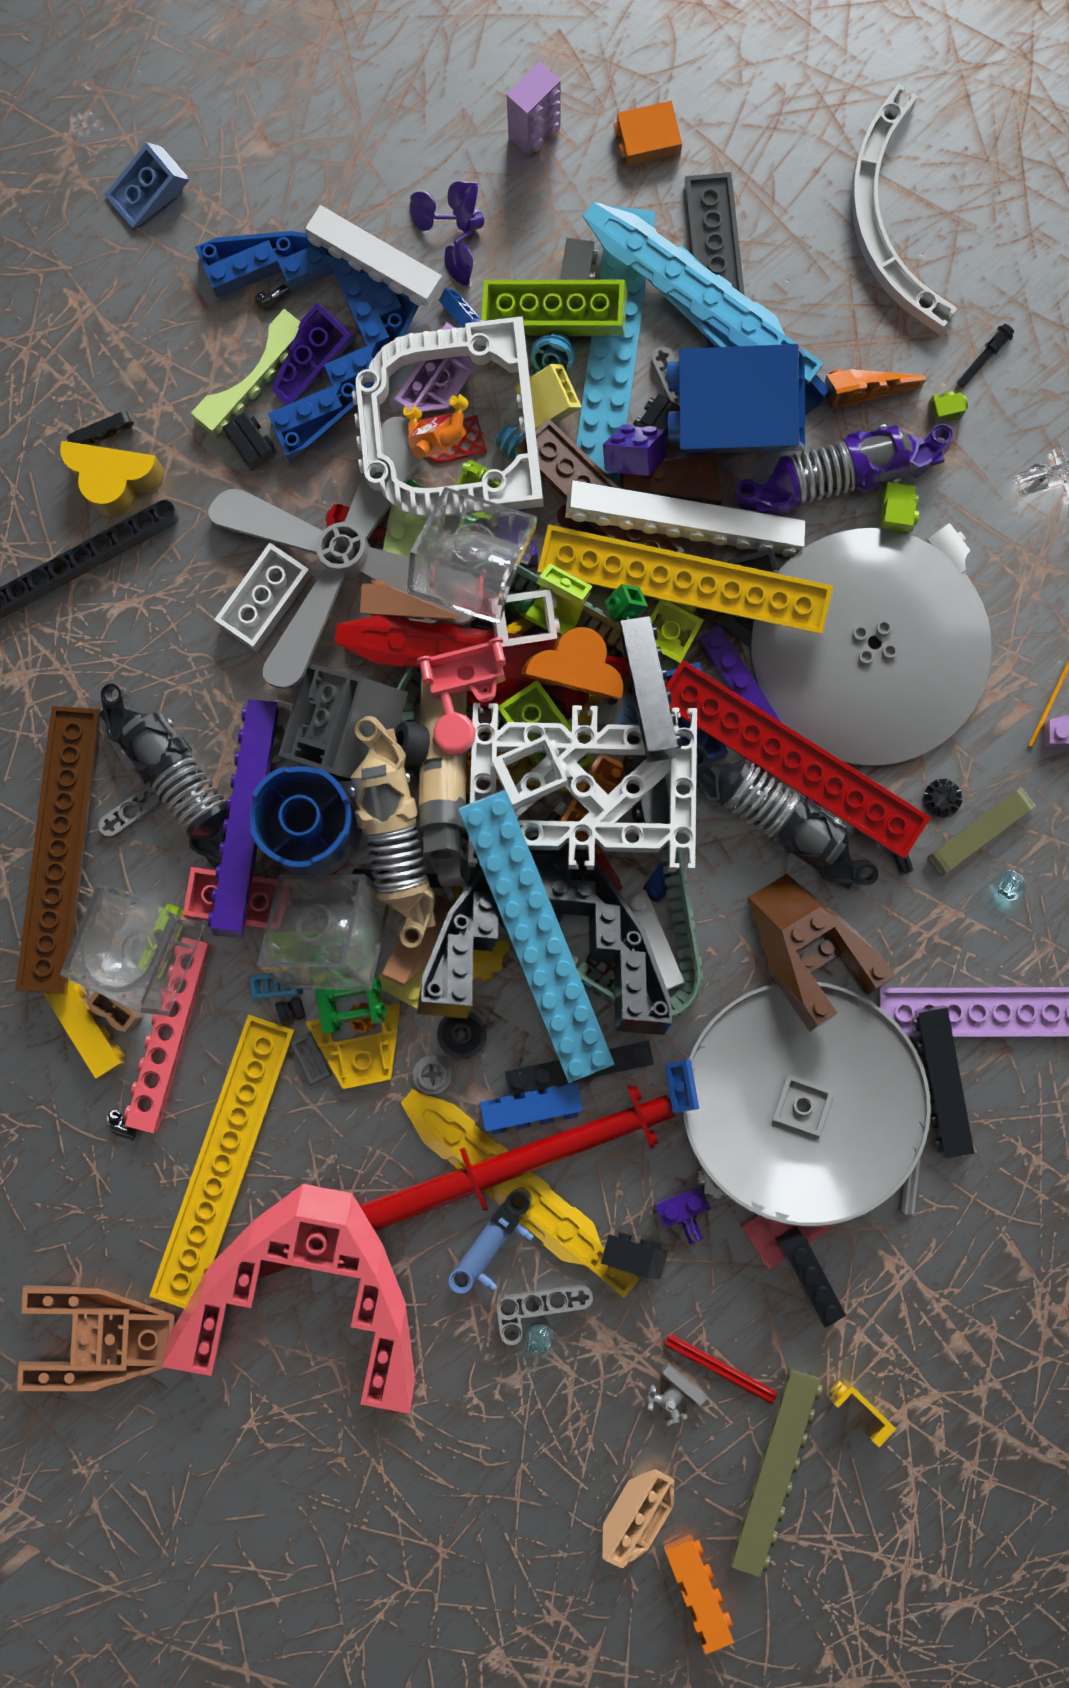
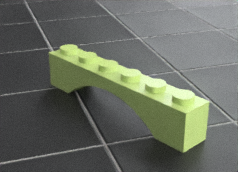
M283 309L269 325L265 351L252 373L231 389L207 395L191 412L194 420L215 438L219 434H223V426L229 423L235 416L237 417L243 413L248 401L255 399L259 395L266 381L270 382L276 375V370L285 362L290 350L289 347L299 329L300 321Z

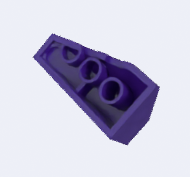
M318 303L300 321L295 339L289 347V353L272 387V391L287 405L295 402L326 371L324 364L338 359L357 338L337 318Z

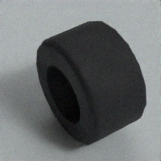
M403 721L396 727V740L406 754L404 767L416 769L426 759L430 745L429 730L424 725Z

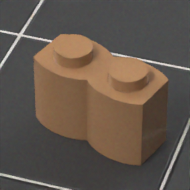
M109 988L96 989L87 1001L88 1007L95 1014L106 1017L108 1023L121 1032L133 1031L143 1018L141 1012L135 1006L124 1003L121 996Z

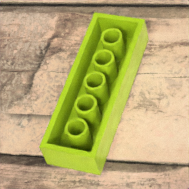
M484 280L481 320L488 321L522 316L525 336H543L548 332H560L566 336H625L627 287L625 280Z

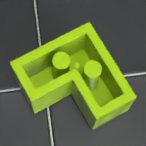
M887 482L883 493L878 529H889L906 534L910 531L913 532L914 525H917L919 519V511H916L919 495L915 494L916 486Z

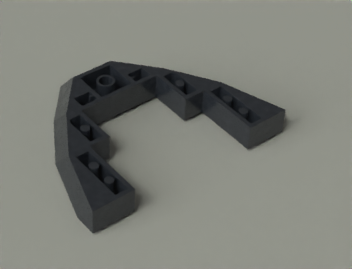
M527 831L525 837L530 841H534L539 837L538 832ZM569 842L559 850H530L554 913L589 916L590 961L614 963L615 1031L664 1035L672 1024L671 998L644 928L610 878L595 862L594 870H587V866H584V863L589 861V855L581 849H576L574 854V861L578 864V869H569ZM483 869L479 871L447 914L422 976L416 1014L457 1018L468 1017L472 1008L473 950L492 952L498 940V906Z

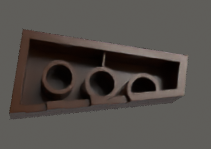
M716 455L662 461L649 476L621 473L622 489L718 506H721L722 503Z

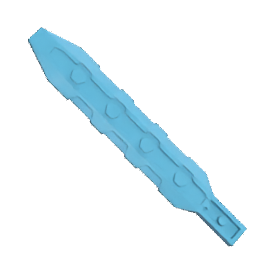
M593 202L583 214L584 220L607 253L625 266L632 267L652 282L654 287L690 309V313L729 337L728 340L736 346L797 344L785 336L776 315L758 302L754 303L732 287L730 282L720 275H715L694 260V256L683 248L676 247L659 235L655 228L637 215ZM801 347L805 353V383L809 385L824 363Z

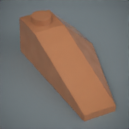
M371 580V584H362L360 613L369 616L382 614L424 620V617H427L430 620L460 621L459 615L394 587L387 586L386 581Z
M437 894L435 895L433 912L436 926L427 927L425 935L417 947L408 948L402 944L399 938L382 973V977L405 986L428 964L447 914L452 908L447 899ZM410 929L406 931L409 938H419L415 930Z

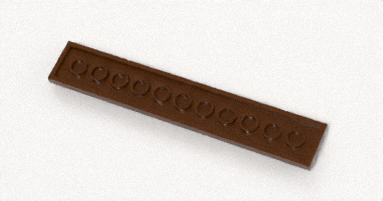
M52 706L15 989L17 991L67 994L101 718L98 714L101 712L99 709Z

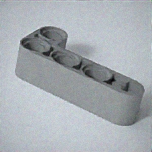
M574 1285L502 1297L497 1305L502 1341L507 1345H516L521 1341L523 1336L521 1318L588 1308L593 1301L591 1289L586 1285ZM578 1291H583L584 1295H589V1297L585 1298V1303H580L579 1299H573V1305L568 1306L566 1292H571V1297L578 1296ZM555 1294H560L564 1297V1303L560 1307H555L550 1302V1298ZM529 1298L538 1299L540 1306L537 1310L532 1311L526 1307V1301ZM506 1301H510L515 1305V1311L511 1314H505L501 1309V1305ZM507 1327H516L519 1335L515 1339L507 1338L505 1335Z

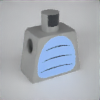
M623 683L622 698L612 700L603 697L597 711V727L600 730L608 724L638 725L630 683ZM635 735L627 738L630 744H634Z

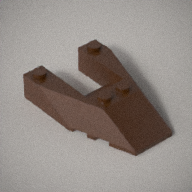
M785 874L747 898L755 927L758 928L761 938L762 951L764 950L768 971L809 1032L837 1014V1011L811 973L840 955L867 995L884 986L895 977V974L882 955L847 921L788 874Z

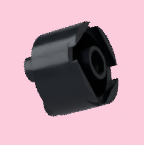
M470 1011L467 1018L444 1016L438 1026L437 1038L441 1049L447 1055L456 1059H469L479 1054L484 1048L487 1040V1030L482 1019ZM466 1028L468 1030L466 1033L468 1036L467 1040L461 1039L458 1041L456 1039L458 1037L457 1030L463 1031Z

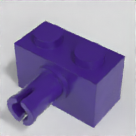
M702 1186L693 1187L654 1203L664 1228L676 1223L682 1224L689 1245L696 1243L692 1232H694L697 1241L704 1239L695 1219L697 1215L711 1210Z

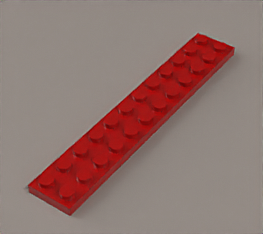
M682 660L667 683L665 689L670 690L672 704L669 705L670 711H672V708H679L680 717L690 723L691 718H688L687 709L697 708V728L744 758L749 759L761 769L805 797L810 798L830 813L901 858H906L931 819L930 816L688 662Z

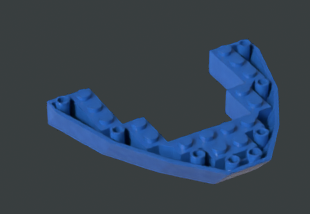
M283 231L214 238L195 246V249L217 299L279 272H282L290 292L333 274L366 346L324 364L332 385L331 387L268 413L290 464L355 407L352 391H356V377L358 373L369 369L371 360L375 358L384 345H387L399 336H405L419 306L414 304L409 299V296L404 293L397 294L392 291L385 282L373 280L366 271L354 269L349 265V261L342 257L340 259L335 258L323 246L316 247L309 242L307 233ZM368 382L364 385V387L370 388L373 386L374 383Z

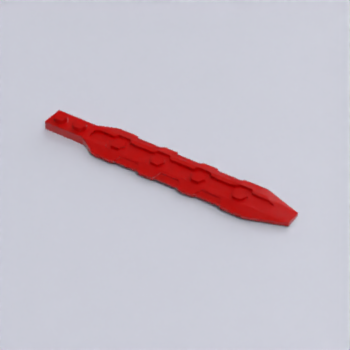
M381 614L337 624L335 643L376 664L420 667V664L416 662L419 657H433L488 643L495 636L494 629L489 628L488 630L458 627L457 624L440 622L435 624ZM507 633L508 639L527 636ZM556 639L502 647L506 665L503 666L505 678L530 681V683L535 682L536 680L520 676L522 667L533 655L551 650ZM606 656L605 663L614 667L620 674L623 683H625L627 667L625 658ZM539 681L541 685L556 686L554 684Z

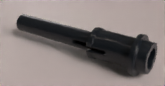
M1004 323L1002 326L999 325L997 327L998 331L985 344V350L957 381L960 387L964 388L993 353L996 355L1008 340L1013 339L1015 331L1011 326Z

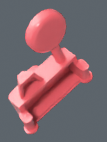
M493 638L488 643L433 657L422 656L416 660L417 664H420L424 685H430L433 698H441L445 715L436 722L433 729V738L437 747L444 753L459 755L466 752L473 745L476 738L473 723L465 715L454 713L451 695L472 691L478 701L482 702L491 701L495 697L496 685L506 680L503 670L506 661L501 644L503 643V638Z

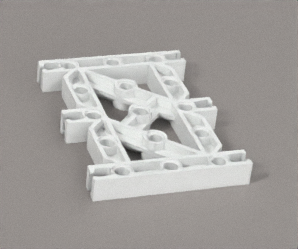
M473 703V726L476 738L472 745L470 803L496 793L497 774L492 766V759L497 757V752H509L530 743L531 741L528 740V736L532 733H538L541 737L547 735L549 741H555L560 752L556 756L560 764H566L570 776L567 777L568 785L564 787L571 793L574 799L579 801L589 811L579 822L518 820L529 850H559L569 842V869H578V864L574 861L575 850L587 849L589 861H585L584 866H587V870H594L595 843L605 852L658 853L666 845H669L668 872H676V869L679 868V863H675L676 851H686L688 853L689 863L687 867H684V872H694L697 708L687 709L688 718H691L690 728H678V724L674 726L675 734L679 733L680 737H687L690 741L689 745L681 746L678 749L677 758L648 763L647 760H644L614 790L607 794L577 762L586 754L645 755L639 725L608 724L598 733L597 706H590V711L587 714L592 716L591 726H579L577 716H579V711H582V706L573 705L572 732L562 723L508 722L498 730V704H489L488 709H491V714L493 715L492 722L488 724L479 723L478 713H483V708H481L480 703ZM672 708L677 722V718H680L679 708ZM482 732H489L492 735L491 739L485 742L481 741L478 736ZM581 734H587L590 736L591 741L587 744H582L577 738ZM635 735L639 737L641 742L637 745H631L627 738ZM542 749L535 753H545V750ZM548 757L543 759L531 772L525 774L522 780L515 785L519 796L531 792L526 787L531 781L538 782L540 787L558 780ZM670 772L669 824L615 823ZM481 780H487L490 783V787L486 790H480L477 788V784ZM584 782L590 786V789L582 793L577 790L576 786ZM636 784L640 791L636 794H631L626 790L627 785ZM685 785L689 788V793L687 795H680L676 791V787ZM540 798L513 809L516 817L521 816ZM529 830H535L538 832L539 837L534 841L526 839L525 834ZM585 831L589 838L585 842H580L575 838L576 833ZM630 832L636 833L639 840L636 843H629L625 839L626 834ZM681 833L685 834L689 838V842L679 844L675 836ZM469 837L468 864L469 867H476L478 858H474L475 849Z

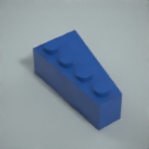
M577 1082L480 1102L485 1132L492 1130V1135L507 1132L506 1127L515 1125L516 1130L531 1127L530 1122L540 1120V1125L555 1122L554 1117L564 1115V1120L579 1117L578 1112L583 1111Z

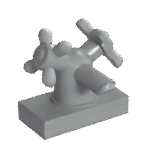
M667 1362L661 1371L662 1374L671 1380V1385L663 1395L655 1394L656 1386H650V1392H648L646 1400L649 1412L653 1411V1404L661 1405L664 1410L668 1411L669 1417L663 1420L665 1426L669 1427L687 1420L686 1412L684 1411L679 1414L677 1407L687 1396L700 1406L707 1397Z

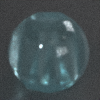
M1004 871L997 877L995 889L1001 898L1009 901L1017 900L1026 890V881L1022 875L1015 871Z
M534 1323L524 1333L525 1346L531 1352L549 1351L554 1345V1331L545 1323Z

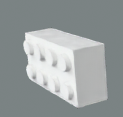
M269 543L214 621L220 628L258 652L312 577L310 570Z

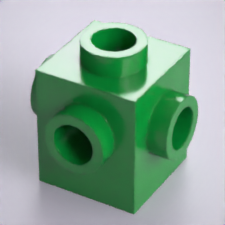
M621 584L605 601L612 621L615 622L635 619L648 607L640 587Z

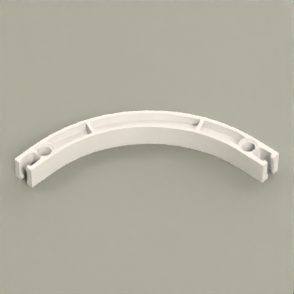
M898 84L874 117L863 139L852 181L851 208L853 224L865 261L883 289L900 307L940 335L945 329L947 322H950L957 308L930 290L908 270L890 243L880 214L878 177L881 160L888 143L914 108L918 97L912 93L905 106L901 108L894 102L900 99L901 94L906 89ZM885 116H892L894 120H888ZM925 302L930 308H923L919 303ZM933 311L940 313L941 315L947 317V319H944L942 321L933 313Z

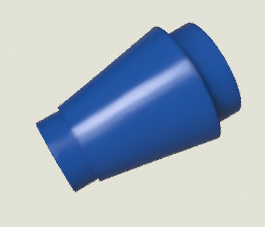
M661 864L658 865L643 886L649 899L655 902H660L662 898H665L667 891L665 878L670 877V874H664V865Z

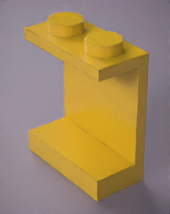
M845 1379L842 1383L840 1381L836 1382L829 1390L831 1395L828 1398L838 1408L852 1393L877 1417L875 1422L864 1433L878 1447L896 1430Z

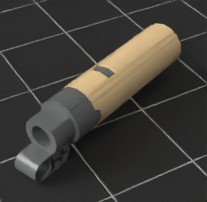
M421 677L420 725L426 726L429 730L430 745L426 759L419 767L418 833L423 837V856L430 861L438 862L437 875L439 883L443 888L467 884L470 881V867L468 864L469 844L465 839H462L466 827L458 808L466 805V752L459 755H450L437 747L433 738V729L436 722L445 714L441 698H433L430 685H424L423 678ZM467 692L451 695L454 713L466 716Z

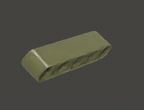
M1020 787L930 854L928 859L943 876L1036 807V805Z

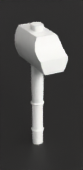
M949 523L928 538L926 542L945 553L960 573L966 571L965 559L970 552V549L965 544L967 539L961 532L957 533Z

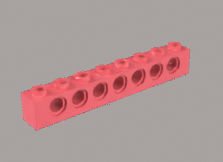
M180 936L179 940H175L171 952L174 955L172 964L167 965L165 971L167 982L165 987L160 989L158 995L160 1006L158 1011L155 1010L152 1016L151 1025H154L152 1034H148L145 1040L144 1048L147 1051L145 1058H141L138 1064L137 1072H140L138 1082L135 1081L131 1089L130 1095L133 1096L131 1106L128 1105L124 1113L125 1126L150 1133H158L211 944ZM185 957H190L192 959V966L184 970L181 962ZM179 980H183L186 985L182 993H177L174 988ZM175 1003L178 1005L179 1012L176 1016L171 1017L168 1014V1007ZM165 1027H169L172 1031V1036L167 1041L161 1037V1031ZM161 1050L165 1054V1060L163 1063L157 1064L154 1056L157 1051ZM152 1074H155L158 1078V1084L154 1088H151L147 1083L148 1077ZM144 1098H148L151 1101V1108L147 1112L141 1109V1101Z

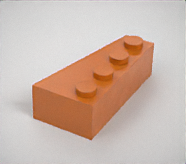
M691 1534L664 1545L678 1585H680L684 1601L690 1610L693 1624L700 1635L705 1654L707 1655L733 1644L734 1641L729 1628L734 1626L729 1613H723L720 1604L724 1603L719 1588L713 1589L710 1580L714 1579L709 1564L704 1565L700 1556L704 1555V1551L700 1541H694Z

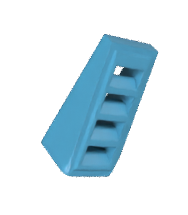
M301 970L249 976L252 1000L303 994ZM279 977H282L284 991L280 989ZM269 978H272L274 992L272 993L270 990ZM260 979H263L264 994H261Z

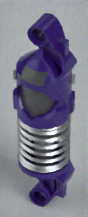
M886 424L877 427L878 430L867 433L862 430L848 434L846 439L837 441L835 447L828 444L826 451L823 447L819 446L818 455L811 448L809 456L806 452L802 451L801 460L795 453L793 456L780 457L771 477L764 485L756 483L751 479L741 480L736 488V502L741 508L757 510L758 513L774 512L776 514L788 515L794 508L804 505L806 500L811 503L815 498L821 501L823 496L830 498L831 494L838 496L840 491L843 493H847L848 490L866 492L877 489L881 483L888 481L899 482L902 477L906 476L918 478L931 466L944 463V455L951 446L953 430L946 424H939L933 428L924 440L905 432L897 425L889 427ZM937 438H944L945 441H940ZM816 484L820 490V495L816 493ZM824 485L829 488L828 493L825 491ZM807 487L811 491V498L807 494ZM750 492L752 495L745 496L742 493Z

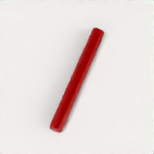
M669 1334L664 1342L666 1348L769 1404L775 1401L777 1397L776 1391L674 1335Z

